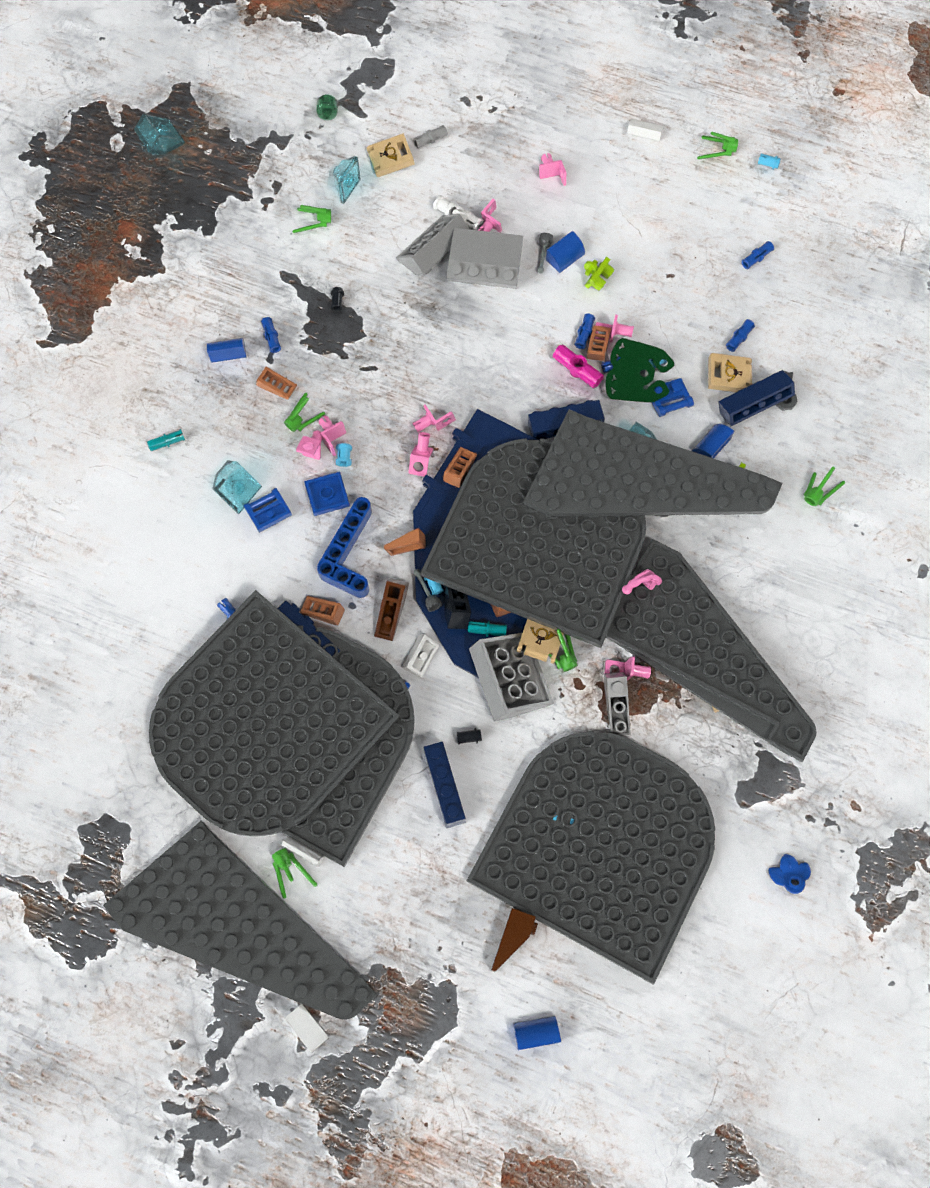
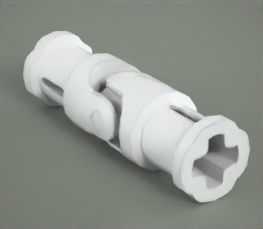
M439 195L434 202L433 209L440 210L445 215L460 214L467 226L473 230H478L484 223L482 218L478 219L470 211H465L454 202L450 203L442 195Z

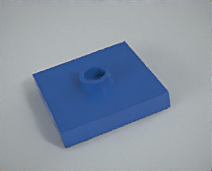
M340 472L304 481L314 516L350 507Z

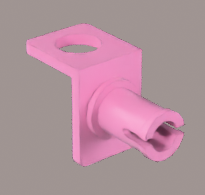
M547 153V156L543 154L541 157L543 164L539 165L540 179L559 175L563 186H566L567 173L562 160L553 161L550 153Z
M492 199L481 212L484 223L478 231L490 232L492 229H495L501 233V223L490 216L496 209L495 199Z
M616 314L613 325L599 322L595 324L596 326L611 328L609 342H613V337L616 334L632 338L634 326L618 324V315ZM595 337V339L605 340V338Z
M425 404L423 407L426 415L412 424L418 433L430 425H435L439 431L456 419L451 411L435 420Z
M323 416L326 422L323 418L319 420L320 426L324 429L321 432V436L328 450L333 456H336L331 442L346 434V430L342 421L333 425L328 416Z
M314 431L311 438L303 436L296 451L303 453L304 456L320 460L321 442L323 440L321 431Z
M420 432L418 434V445H415L410 456L409 474L425 477L433 448L428 447L430 434ZM414 463H422L424 469L417 471L414 468Z
M630 657L626 662L605 661V673H610V667L615 665L619 668L620 672H624L627 676V681L632 676L648 679L651 674V667L636 665L635 657Z

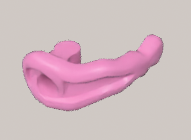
M646 569L637 574L627 585L623 586L622 591L626 595L630 594L632 589L641 583L652 590L655 585L658 586L662 583V579L653 571Z

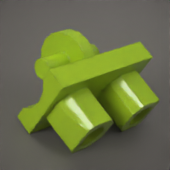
M606 256L598 266L597 260H593V262L587 261L584 264L585 275L589 276L592 274L584 285L586 288L589 289L592 286L598 291L603 288L606 281L600 277V274L608 279L615 270L608 264L611 259Z

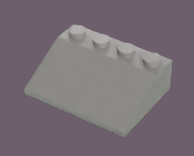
M454 228L448 261L447 280L517 289L523 236Z
M522 633L480 639L469 648L494 722L513 718L554 704L538 659L524 655L526 649L524 645L520 653L516 652Z

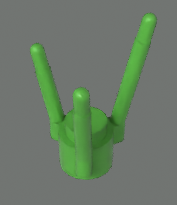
M711 132V135L716 137L703 135L702 139L722 143V149L725 152L698 156L697 159L724 155L731 156L732 152L736 153L738 139L716 132Z
M300 205V208H297L298 211L317 214V221H321V223L294 229L292 232L297 233L318 227H327V223H331V209Z
M304 393L291 414L284 421L286 427L292 432L296 430L301 432L304 427L325 415V412H322L305 423H301L303 419L298 414L309 400L307 393Z
M834 466L826 474L820 485L814 488L812 486L817 473H813L808 488L803 494L805 496L804 500L811 506H821L828 497L845 484V481L840 482L823 496L822 488L835 470Z
M557 629L565 654L559 656L560 661L556 658L555 663L558 669L562 668L566 672L578 666L570 636L565 634L568 644L567 648L561 630Z
M284 848L272 855L274 860L272 864L276 871L283 899L286 898L280 869L285 871L292 882L294 879L289 870V867L292 865L291 861L314 887H317V883L297 861L293 852L289 853Z

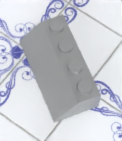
M460 214L442 215L398 255L396 259L415 275H426L435 264L440 263L444 259V255L450 253L454 228L469 229Z

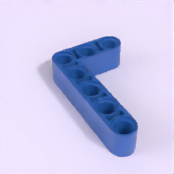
M359 497L355 500L317 565L321 580L358 598H364L368 595V581L364 576L342 565L371 517V503L365 497ZM360 507H367L366 510H359ZM352 522H358L356 526L350 525ZM344 537H348V538H349L348 541H345V542L341 541V539L344 538ZM340 553L338 557H332V554ZM326 568L331 569L328 573L322 572ZM342 576L348 577L345 581H339V578ZM359 584L365 586L363 589H356V586Z

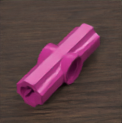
M563 344L559 345L552 355L555 360L569 369L573 377L582 379L593 389L604 378L603 374L587 363L584 356L576 355Z

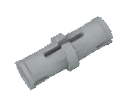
M442 125L436 129L427 130L426 133L413 138L415 146L420 148L426 144L434 143L435 140L447 136L448 133L446 127Z

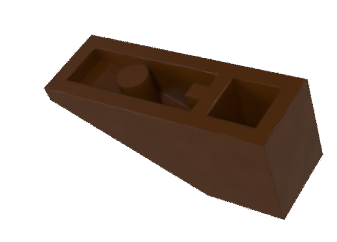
M393 578L386 581L374 637L393 641L405 603L409 582Z
M513 908L511 909L491 969L492 972L495 973L530 937V934H535L538 925L535 922V916Z

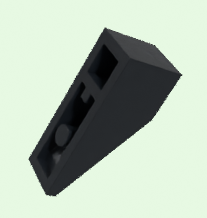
M444 585V607L447 628L467 629L471 616L468 595Z

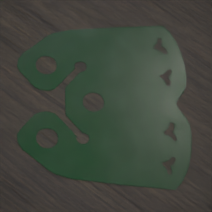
M625 338L619 339L613 347L610 356L613 368L606 376L605 387L609 399L646 403L655 402L667 396L669 388L662 380H657L648 389L643 387L654 379L655 369L649 362V359H653L654 365L662 373L674 367L673 359L663 349ZM662 359L668 362L666 366L660 365ZM646 370L648 375L643 377L640 375V371ZM657 386H660L663 390L659 394L654 390Z

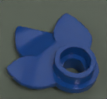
M788 854L782 856L780 867L768 869L773 882L784 886L792 894L801 893L805 888V881L811 875V869L807 862L798 864L797 860ZM792 880H795V881H797L799 884H798V885H793V884L791 883V881H792Z

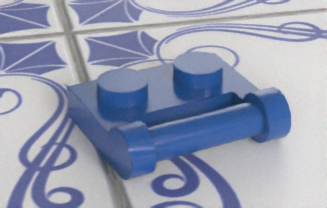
M682 378L665 383L669 388V394L658 401L652 402L659 417L686 406L687 408L694 406L693 398L689 395ZM660 386L654 389L658 394L663 391ZM683 398L682 401H678V402H675V403H672V404H669V405H666V406H663V405H662V404H665V403H668V402H671V401H674V400Z
M277 488L271 490V493L260 499L243 505L259 533L292 516L290 509ZM274 499L277 500L256 512L253 511Z

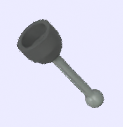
M541 233L539 237V244L543 246L540 266L537 268L538 273L544 272L543 264L546 248L550 247L553 242V235L550 233Z
M415 569L413 574L419 579L427 595L425 604L428 611L432 612L442 606L440 599L430 594L420 576L421 571Z

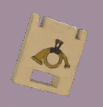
M404 133L369 145L366 148L377 177L415 165ZM405 147L407 154L401 156L399 150Z
M711 353L708 357V389L738 392L752 385V359ZM719 365L720 378L714 377V369L718 368Z
M527 619L516 652L520 653L524 645L526 646L524 655L546 662L548 655L551 654L550 663L554 664L561 642L556 630Z

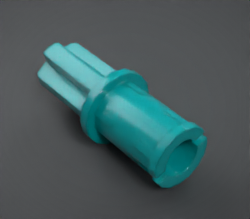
M179 429L178 431L166 435L164 433V436L149 440L147 444L150 451H154L166 446L170 447L169 445L184 441L185 438L182 430Z
M470 621L468 625L469 633L485 634L486 637L488 635L505 636L507 625L491 624L490 621L488 623Z

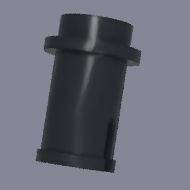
M334 287L330 293L332 296L331 309L340 311L342 310L344 291L341 287Z
M474 728V730L457 732L458 745L470 742L478 744V741H482L481 730Z

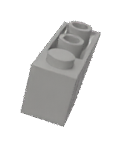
M624 672L605 673L604 687L610 733L620 736L631 735L627 676Z

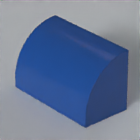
M571 231L547 249L546 261L561 273L585 255L584 245L577 234Z
M238 338L207 343V353L211 363L246 358L244 339Z
M724 424L714 425L693 448L692 452L714 459L732 439L734 430Z
M555 1016L513 1024L518 1050L561 1042Z

